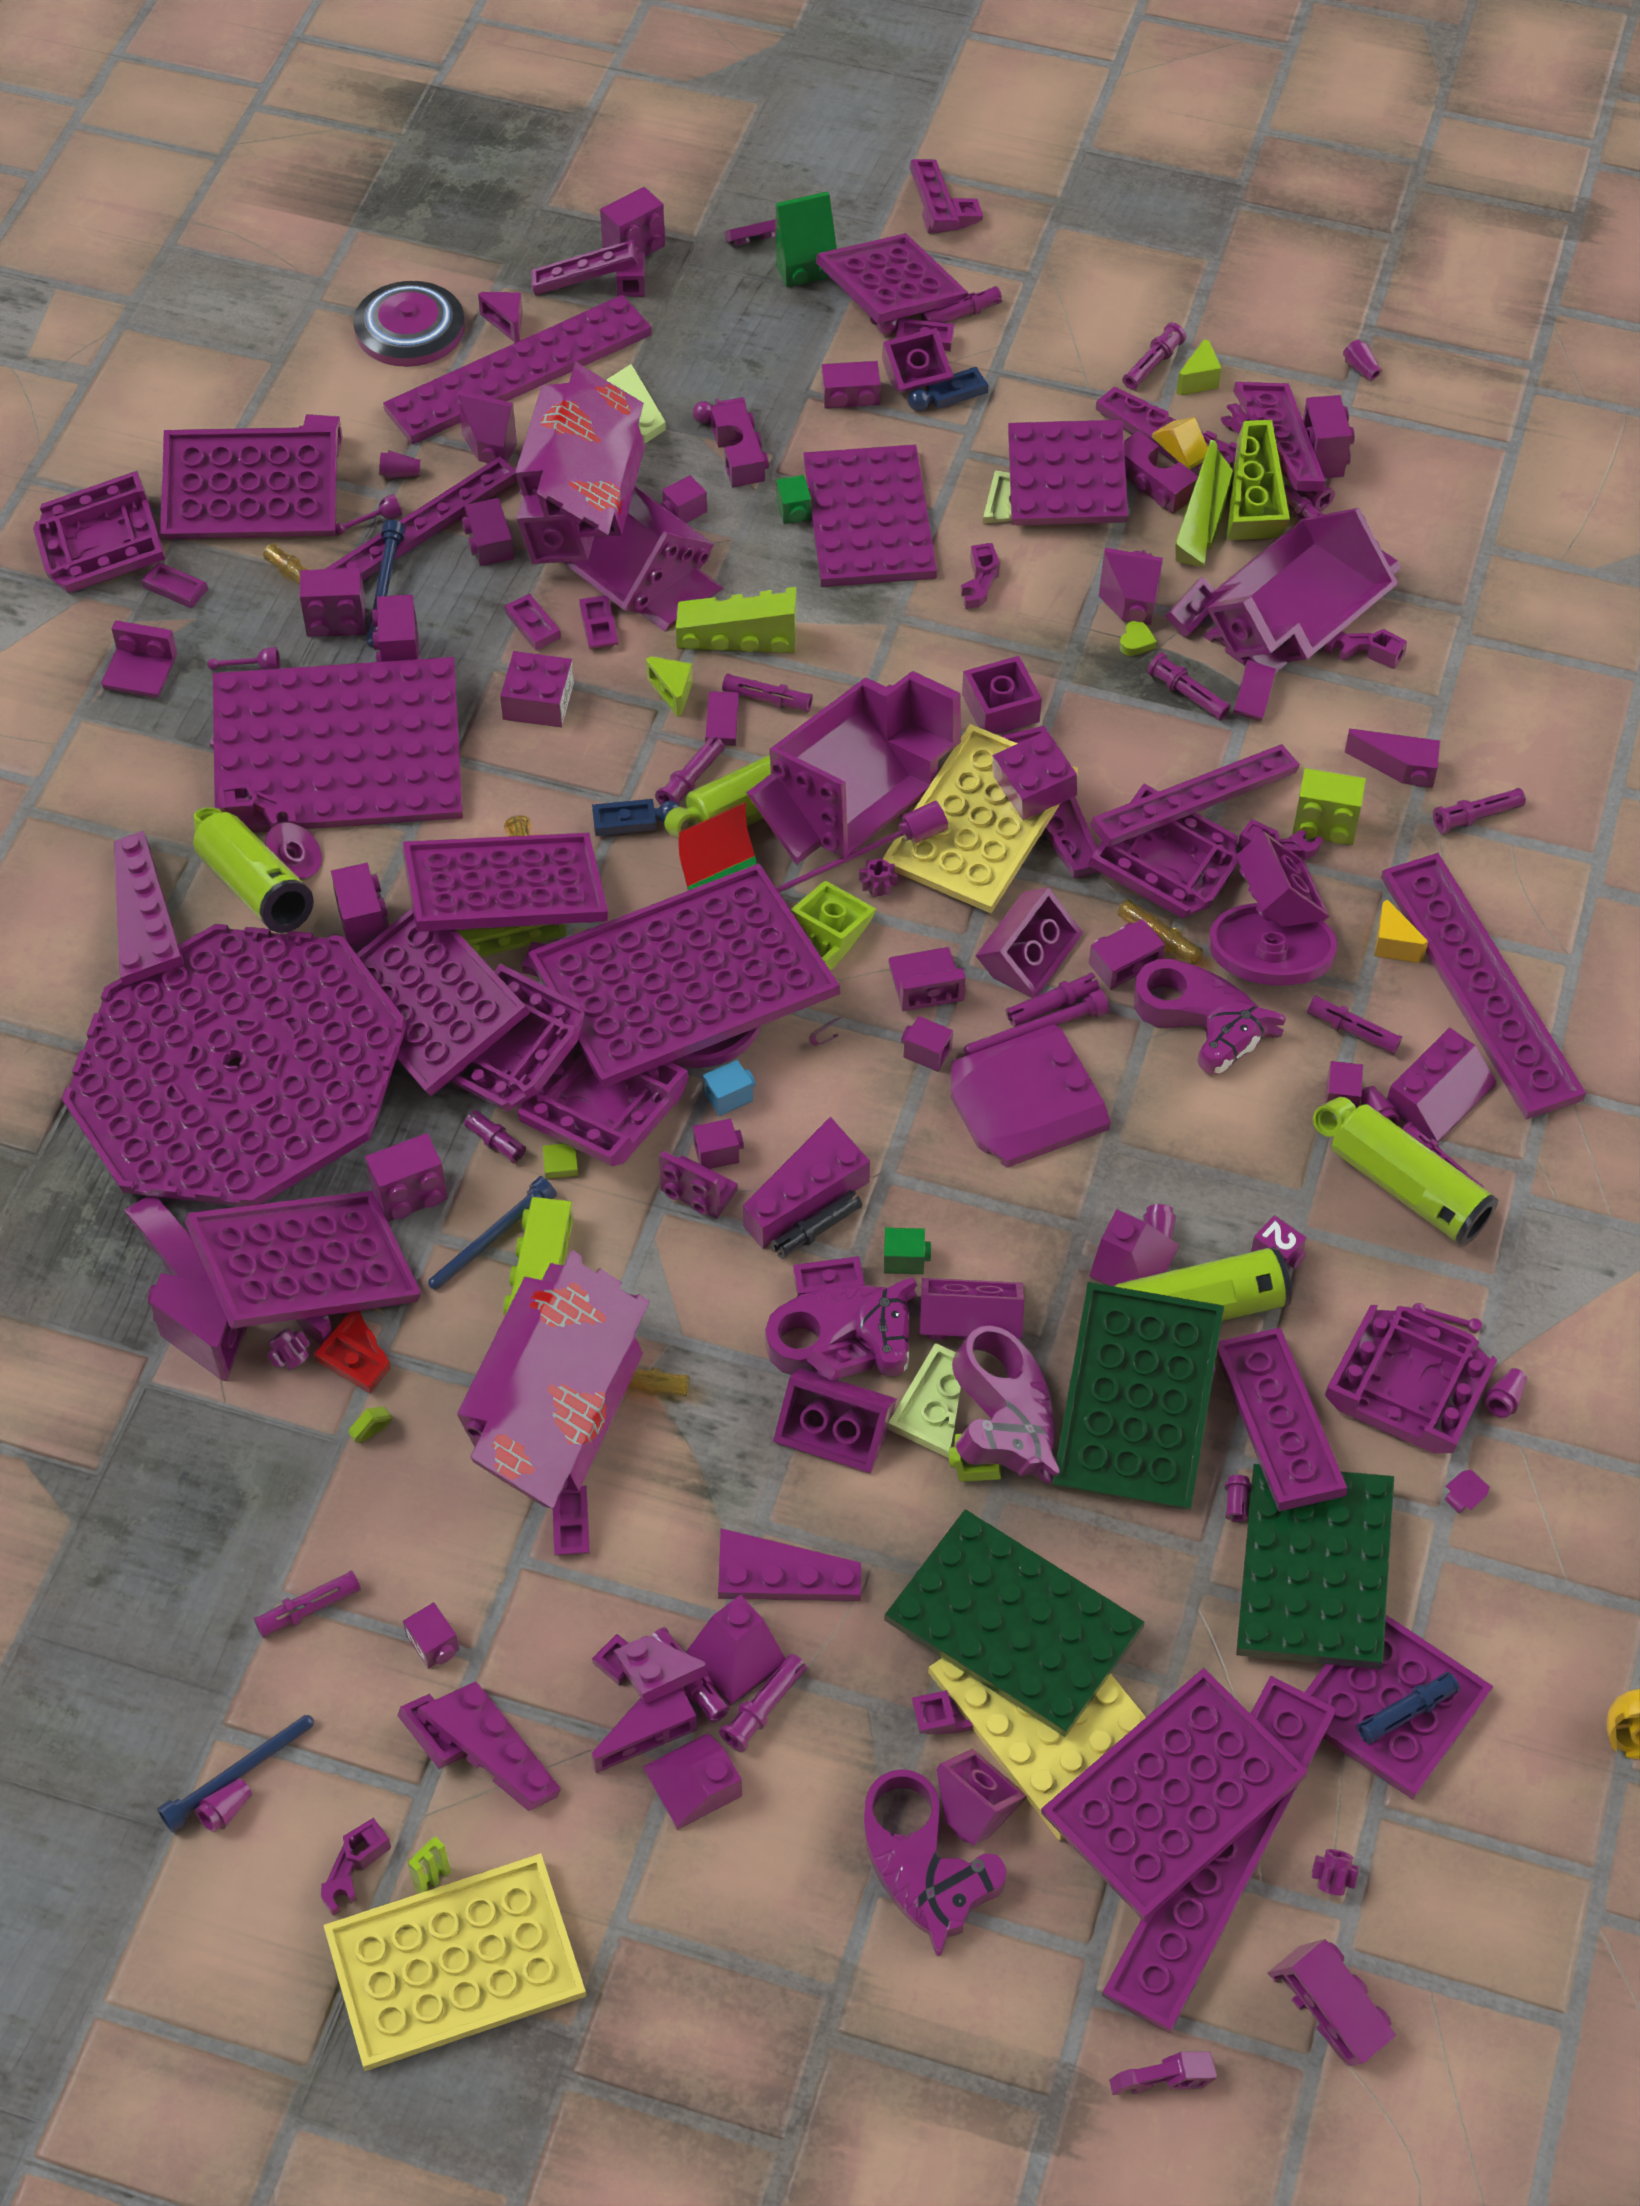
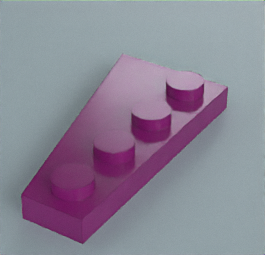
M477 1681L418 1708L415 1715L416 1718L424 1724L427 1722L431 1723L440 1731L438 1735L449 1745L455 1743L467 1753V1760L477 1769L479 1767L484 1768L494 1776L493 1782L526 1810L531 1811L558 1797L561 1790L560 1786Z

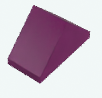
M480 292L478 294L480 315L513 342L520 341L523 317L521 293Z

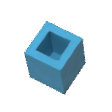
M738 1059L703 1075L704 1094L718 1116L753 1101V1087L756 1086L754 1077L749 1069H743Z

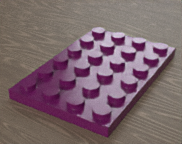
M337 427L164 430L160 526L162 539L336 536Z
M916 444L803 452L806 483L811 496V519L821 587L937 579V568Z
M589 833L403 842L402 852L417 932L608 921L607 904Z
M413 908L408 910L356 954L405 1018L407 1027L397 1059L430 1097L530 1013L525 1004L456 930L417 932Z
M373 1191L188 1213L185 1219L187 1229L231 1329L418 1302L421 1296L420 1289Z
M1203 1667L1042 1807L1041 1814L1145 1922L1303 1781L1308 1775V1770Z

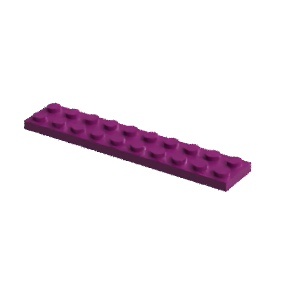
M620 295L383 402L384 411L409 442L415 444L461 423L457 395L459 390L509 401L572 372L575 362L585 366L651 336L652 327L623 295Z
M1439 853L1382 870V881L1403 916L1428 941L1427 956L1525 1119L1527 1120L1584 1101L1586 1096L1585 1090Z
M1270 1675L1250 1714L1308 1769L1337 1709ZM1299 1784L1145 1922L1142 1919L1140 1920L1102 1992V1997L1171 2033Z

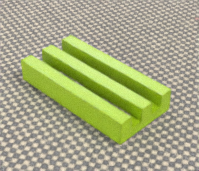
M436 1836L429 1840L408 1861L414 1888L417 1893L428 1891L429 1884L436 1888L440 1884V1873L444 1877L451 1873L445 1845ZM423 1866L427 1870L426 1874H424Z

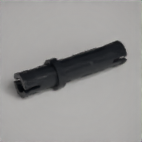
M849 1190L846 1194L805 1221H797L791 1230L771 1241L774 1252L776 1253L778 1250H781L778 1253V1257L784 1259L801 1246H809L814 1242L816 1236L857 1209L862 1208L863 1204L860 1197L857 1196L853 1199L852 1197L856 1195V1192Z

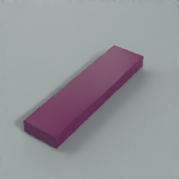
M911 159L909 168L932 230H958L960 221L937 160Z
M634 239L533 269L531 270L532 290L536 296L638 265L636 243Z

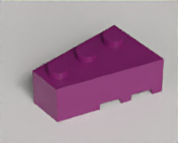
M1326 1939L1300 1945L1268 1971L1267 1974L1274 1982L1281 1978L1296 1994L1291 2001L1299 2010L1303 2006L1309 2009L1319 2023L1316 2029L1349 2066L1363 2064L1396 2036L1390 2027L1392 2023L1389 2016L1383 2009L1378 2006L1375 2007L1367 1996L1368 1989L1357 1975L1350 1973L1343 1963L1345 1960L1344 1956L1336 1945L1331 1942L1328 1943Z

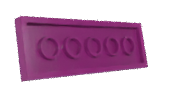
M1281 1327L1218 1341L1217 1357L1278 1511L1346 1496L1347 1486Z

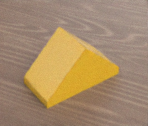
M1195 417L1173 421L1152 433V438L1188 469H1192L1204 461L1208 446Z
M1389 900L1384 901L1378 921L1374 956L1416 963L1423 961L1428 941Z

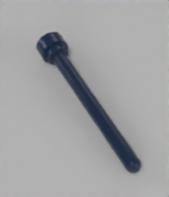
M387 520L382 526L381 536L385 547L373 609H377V597L387 596L396 547L400 545V542L405 537L406 526L396 520ZM372 614L366 640L369 647H374L373 632H375V629H378V627H373Z
M542 1176L534 1180L529 1185L530 1189L527 1191V1196L433 1275L428 1281L429 1287L433 1290L439 1289L521 1219L524 1209H530L532 1197L554 1199L557 1193L551 1183Z
M310 1715L302 1716L183 1800L176 1799L173 1802L168 1800L158 1807V1814L168 1829L174 1833L186 1825L185 1820L190 1817L189 1813L200 1806L202 1799L239 1779L312 1728L314 1725L313 1717Z

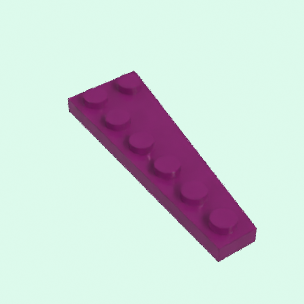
M1235 382L1233 392L1250 420H1272L1280 467L1294 489L1303 492L1323 491L1326 481L1289 383Z
M1113 387L1096 401L1097 411L1111 420H1123V428L1132 434L1140 431L1159 446L1158 451L1175 462H1179L1152 438L1153 432L1176 421V419L1169 417L1168 411L1150 405L1147 401L1117 387ZM1208 430L1206 433L1202 432L1208 447L1211 440L1216 441L1217 449L1232 468L1234 474L1237 444L1234 442L1230 444L1224 443L1217 439V434ZM1203 462L1190 470L1199 476Z
M1040 726L1001 735V737L1015 743H1020L1047 729L1046 726ZM1073 797L1059 805L1043 833L1072 877L1078 878L1099 873V871L1088 865L1097 847L1076 797Z
M144 831L114 841L119 973L124 986L184 965Z

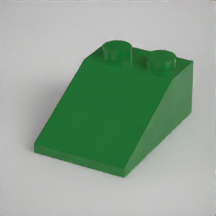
M829 192L776 203V267L786 288L830 278L816 263L818 253L837 249Z

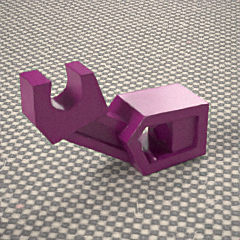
M993 543L971 546L970 561L974 579L962 584L960 592L961 596H964L965 609L983 605L987 601V593L994 579L999 577L1000 561Z
M1385 629L1375 633L1345 634L1341 631L1325 644V652L1331 654L1333 649L1340 648L1342 650L1340 651L1339 659L1344 661L1356 654L1357 651H1367L1369 659L1395 669L1405 655L1407 641Z
M248 783L218 787L221 813L227 812L240 817L252 816L255 810H259L264 813L271 828L278 824L277 819L280 817H285L289 823L296 824L294 807L287 800L280 801L256 791ZM247 798L249 802L244 801L236 803V799Z
M1251 819L1241 832L1237 847L1243 850L1264 831L1305 860L1316 855L1322 846L1323 838L1317 836L1315 841L1307 842L1305 841L1307 831L1299 830L1290 836L1289 839H1280L1277 830Z
M374 1817L343 1836L344 1844L325 1883H321V1898L332 1916L340 1912L339 1906L334 1902L338 1895H346L351 1904L357 1900L351 1879L354 1868L364 1870L391 1849L389 1838ZM364 1841L368 1848L365 1851H361L358 1856L353 1855L352 1849H355L358 1844Z
M1211 2051L1179 2052L1162 2059V2064L1122 2071L1112 2077L1109 2082L1112 2095H1120L1122 2092L1130 2089L1131 2094H1139L1154 2087L1155 2084L1167 2082L1170 2090L1204 2088L1214 2081L1217 2075Z

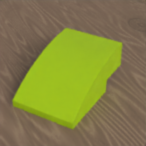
M826 880L790 910L830 971L848 953L876 914V908Z

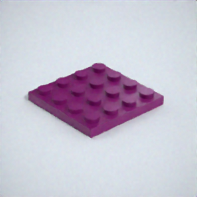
M906 233L826 251L817 255L816 263L877 323L938 309L968 295V292Z
M1123 420L1008 423L1012 525L1127 522Z
M1386 1615L1382 1669L1325 1664L1305 1693L1337 1709L1324 1736L1325 1740L1413 1800L1491 1693L1493 1686ZM1446 1671H1449L1450 1674L1452 1673L1458 1681L1460 1692L1435 1705V1709L1428 1714L1422 1713L1412 1718L1407 1723L1385 1734L1370 1745H1367L1359 1736L1356 1724L1404 1698L1412 1692L1413 1687L1419 1684L1423 1686Z

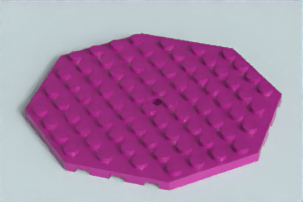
M214 924L179 944L184 965L124 986L121 978L104 987L100 997L102 1000L98 1013H94L86 1034L88 1037L84 1050H80L72 1073L74 1076L69 1088H65L61 1098L123 1193L233 1206L263 1204L370 1140L407 1024L405 1018L343 936L330 935L329 938H320L306 932L290 931L287 934L271 933L270 929L245 927V930L229 929L228 925ZM234 1058H242L238 1068L237 1066H228L227 1064Z

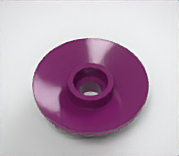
M280 823L271 828L267 833L265 845L300 880L312 877L319 870L322 862L321 850L316 839L306 829L293 823Z

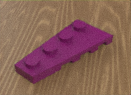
M721 1528L718 1599H735L742 1595L745 1599L861 1601V1562Z

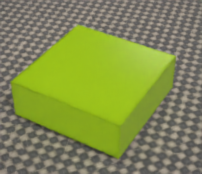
M565 1143L542 1145L545 1179L578 1176L575 1148Z

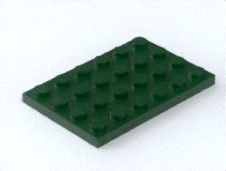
M1087 1282L1056 1460L1059 1473L1056 1476L1054 1475L1052 1486L1191 1511L1224 1305Z
M1253 1464V1487L1250 1496L1236 1655L1382 1669L1394 1476L1340 1471L1347 1486L1346 1496L1278 1511L1260 1464Z
M964 1509L884 1616V1621L1064 1737L1070 1732L1144 1628L1145 1621Z

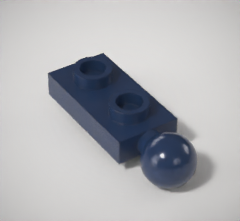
M973 367L954 373L953 379L927 385L925 390L914 389L908 396V405L914 411L925 410L930 402H933L937 409L988 393V383L978 368Z
M653 799L593 804L592 813L595 836L657 830L656 820H661L664 823L668 812L673 808L681 806L675 801H665L659 808H654Z

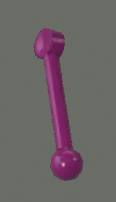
M1416 1303L1412 1307V1309L1428 1316L1466 1326L1472 1333H1478L1482 1327V1322L1477 1318H1472L1469 1321L1425 1308L1422 1303Z

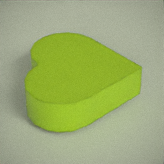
M1131 621L1126 625L1125 634L1120 638L1119 648L1123 654L1134 656L1156 649L1157 641L1145 623Z
M385 1406L367 1408L350 1427L348 1433L355 1443H363L375 1433L385 1429L391 1423L392 1415Z

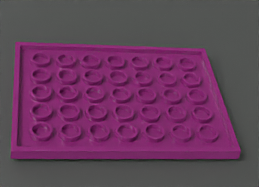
M454 657L212 673L215 808L220 809L218 787L248 783L256 791L280 801L287 800L294 807L296 825L304 829L463 818ZM247 798L236 799V803L244 801L249 802ZM255 810L252 816L238 817L253 833L269 832L271 829L264 813L259 810ZM285 817L277 819L278 824L289 823Z
M760 864L753 865L528 952L530 963L543 985L580 1003L584 1008L585 1013L577 1044L603 1088L841 994L839 983Z

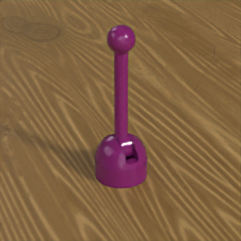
M391 494L383 498L376 511L344 524L337 523L336 533L343 534L345 529L379 515L387 519H395L402 516V510L396 496Z
M268 647L262 649L258 653L257 658L220 661L211 658L208 660L207 666L211 670H216L220 666L258 663L263 670L280 669V654L277 647Z

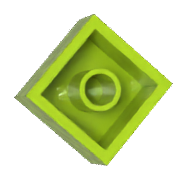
M1304 768L1292 835L1301 830L1307 831L1305 838L1316 839L1319 836L1325 841L1353 845L1362 807L1366 778Z

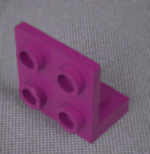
M115 620L111 630L116 651L102 679V688L158 698L178 654L172 630Z
M949 947L893 956L888 959L902 1012L964 1001L965 974L963 968L956 969Z
M662 1151L659 1155L661 1191L672 1200H681L692 1206L696 1212L702 1215L708 1214L718 1219L738 1191V1183L683 1155L677 1158L665 1151Z

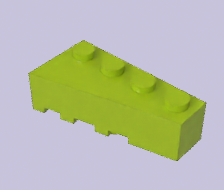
M1272 420L1244 421L1237 439L1226 540L1280 538L1285 533L1290 517Z
M796 587L786 588L785 593L773 594L772 590L760 591V596L746 598L743 597V594H735L723 601L712 597L678 602L676 621L677 648L795 653L797 627Z

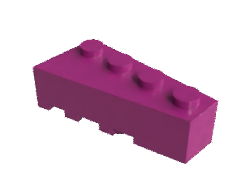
M830 1116L743 1205L744 1228L762 1249L766 1248L771 1244V1241L791 1230L797 1221H805L846 1194L849 1190L856 1191L869 1183L870 1160Z

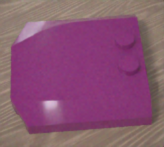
M138 471L42 503L40 506L42 514L40 520L35 522L33 530L47 576L67 593L166 559L150 503Z
M1143 783L1131 802L1159 791ZM1194 813L1110 847H1107L1102 841L1092 854L1088 865L1183 919L1211 906L1238 864L1236 856L1238 838L1234 833L1202 815Z
M499 964L494 972L525 1004L530 1013L453 1077L450 1082L508 1112L539 1093L578 1041L585 1010L580 1003Z
M1054 1024L952 1061L951 1100L977 1147L984 1153L988 1154L990 1152L1001 1159V1164L1006 1168L1110 1130L1111 1121L1102 1097L1064 1032Z
M576 1043L539 1093L524 1101L522 1107H519V1120L612 1167L625 1163L681 1098L689 1079L688 1071L668 1062L603 1088Z
M1370 1305L1326 1389L1325 1397L1338 1411L1434 1454L1454 1453L1495 1368L1497 1359L1493 1355L1490 1359L1478 1347L1479 1341L1472 1334L1415 1309L1397 1306L1395 1311L1377 1310L1378 1305Z

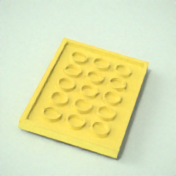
M969 724L961 737V743L954 747L914 809L916 810L933 801H937L945 813L949 828L916 844H913L911 840L906 841L903 836L895 839L883 857V860L887 861L889 865L895 864V873L992 914L1060 805L1053 806L1024 821L1021 819L993 777L992 755L1018 743ZM1072 766L1078 776V768Z
M943 1658L929 1666L928 1673L941 1690L948 1691V1695L954 1700L958 1710L966 1720L972 1723L973 1731L1014 1784L1027 1796L1028 1802L1059 1841L1064 1839V1837L1041 1814V1808L1146 1718L1112 1674H1110L1070 1732L1064 1737Z
M541 1853L323 1925L364 2071L587 1997Z

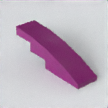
M147 1196L124 1210L129 1221L143 1234L147 1245L158 1255L165 1269L171 1275L211 1283L192 1238L156 1196Z

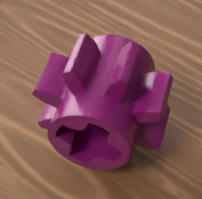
M883 858L867 860L866 869H859L862 891H868L874 897L885 894L890 895L891 886H897L898 875L895 874V864L889 865Z
M285 1328L268 1341L272 1350L266 1356L275 1368L277 1366L281 1368L284 1365L287 1370H292L308 1358L309 1354L306 1352L305 1347L311 1343L302 1330L299 1332L296 1330L292 1333L290 1328Z
M1326 1849L1324 1857L1316 1855L1311 1877L1319 1879L1318 1889L1332 1895H1344L1346 1887L1355 1889L1359 1866L1352 1865L1353 1856L1337 1849Z

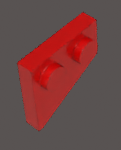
M360 1310L349 1312L314 1353L317 1362L368 1393L373 1391L391 1369L388 1358L378 1346L377 1340L371 1329L364 1322Z

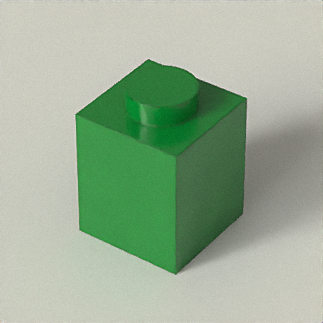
M799 475L776 479V501L783 524L811 520V496L805 476Z
M885 1227L884 1273L924 1274V1261L931 1262V1241H925V1228Z

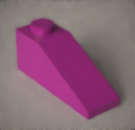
M1349 728L1345 753L1402 784L1431 788L1434 786L1438 769L1440 740Z
M683 1688L677 1689L647 1704L640 1698L591 1753L595 1772L599 1773L697 1731L696 1715Z

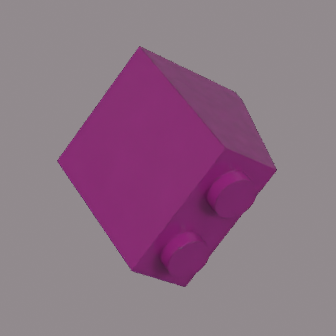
M160 1273L157 1284H153L148 1293V1304L151 1305L153 1321L157 1324L160 1336L220 1380L227 1381L247 1327L231 1329L211 1283Z

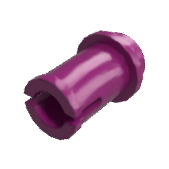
M1231 1475L1224 1486L1225 1490L1228 1491L1225 1518L1227 1520L1231 1519L1232 1522L1248 1520V1496L1253 1486L1249 1483L1247 1476Z

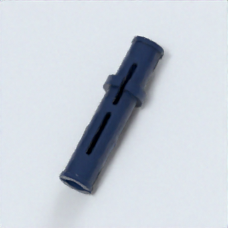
M1446 1671L1423 1686L1419 1684L1413 1687L1412 1692L1404 1698L1356 1724L1359 1736L1367 1745H1370L1385 1734L1407 1723L1412 1718L1422 1713L1428 1714L1435 1709V1705L1460 1692L1459 1683L1454 1675Z

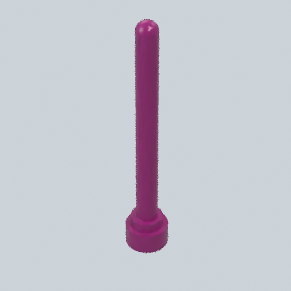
M1101 989L1091 992L1087 995V998L1083 999V1003L969 1043L964 1046L963 1052L967 1056L1053 1024L1057 1026L1084 1015L1089 1017L1094 1015L1096 1018L1106 1015L1110 1012L1108 1000Z

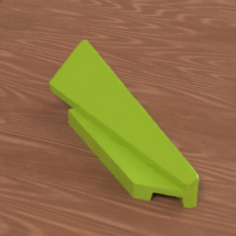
M1214 440L1210 441L1176 540V562L1199 567L1205 566L1207 548L1212 549L1232 483L1233 470L1217 449V443Z

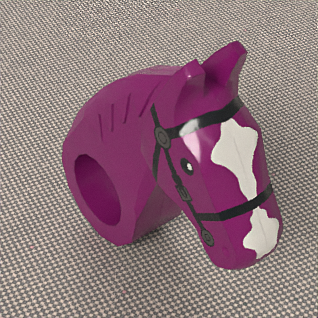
M1157 959L1144 965L1136 976L1134 1009L1143 1021L1156 1028H1176L1193 1025L1206 1027L1207 1041L1202 1045L1197 1061L1199 1067L1209 1075H1218L1225 1071L1238 1059L1252 1052L1263 1037L1279 1038L1284 1032L1283 1029L1277 1026L1285 1024L1286 1018L1284 1015L1259 1008L1243 991L1232 983L1199 966L1173 959ZM1157 987H1170L1177 990L1182 996L1174 1000H1162L1153 996L1150 991Z
M909 1278L888 1288L864 1285L830 1287L802 1294L779 1306L770 1315L765 1328L766 1349L770 1362L782 1373L790 1375L799 1368L816 1373L817 1369L807 1361L813 1349L853 1338L875 1356L876 1366L882 1375L886 1377L901 1375L908 1368L909 1311L907 1304L917 1296L914 1290L918 1286L914 1278ZM804 1328L816 1334L818 1340L812 1346L805 1349H795L784 1344L781 1341V1337L792 1329Z

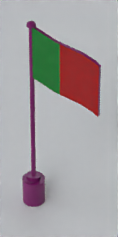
M933 801L901 817L902 823L899 824L900 831L850 853L845 859L841 857L780 885L776 889L780 893L902 836L906 841L911 840L913 844L919 843L949 828L945 813L937 801ZM746 802L679 832V859L688 890L757 864L747 829Z

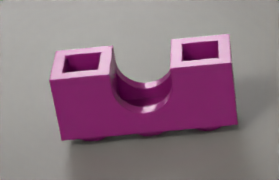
M744 401L711 407V429L718 448L724 447L725 469L732 488L764 482L765 469H769L767 453L761 452L762 442L759 432H754L755 423L752 412H747Z
M1137 431L1124 440L1126 478L1139 490L1154 499L1158 505L1174 514L1190 502L1198 476L1180 462L1169 468L1156 467L1159 446L1143 433Z

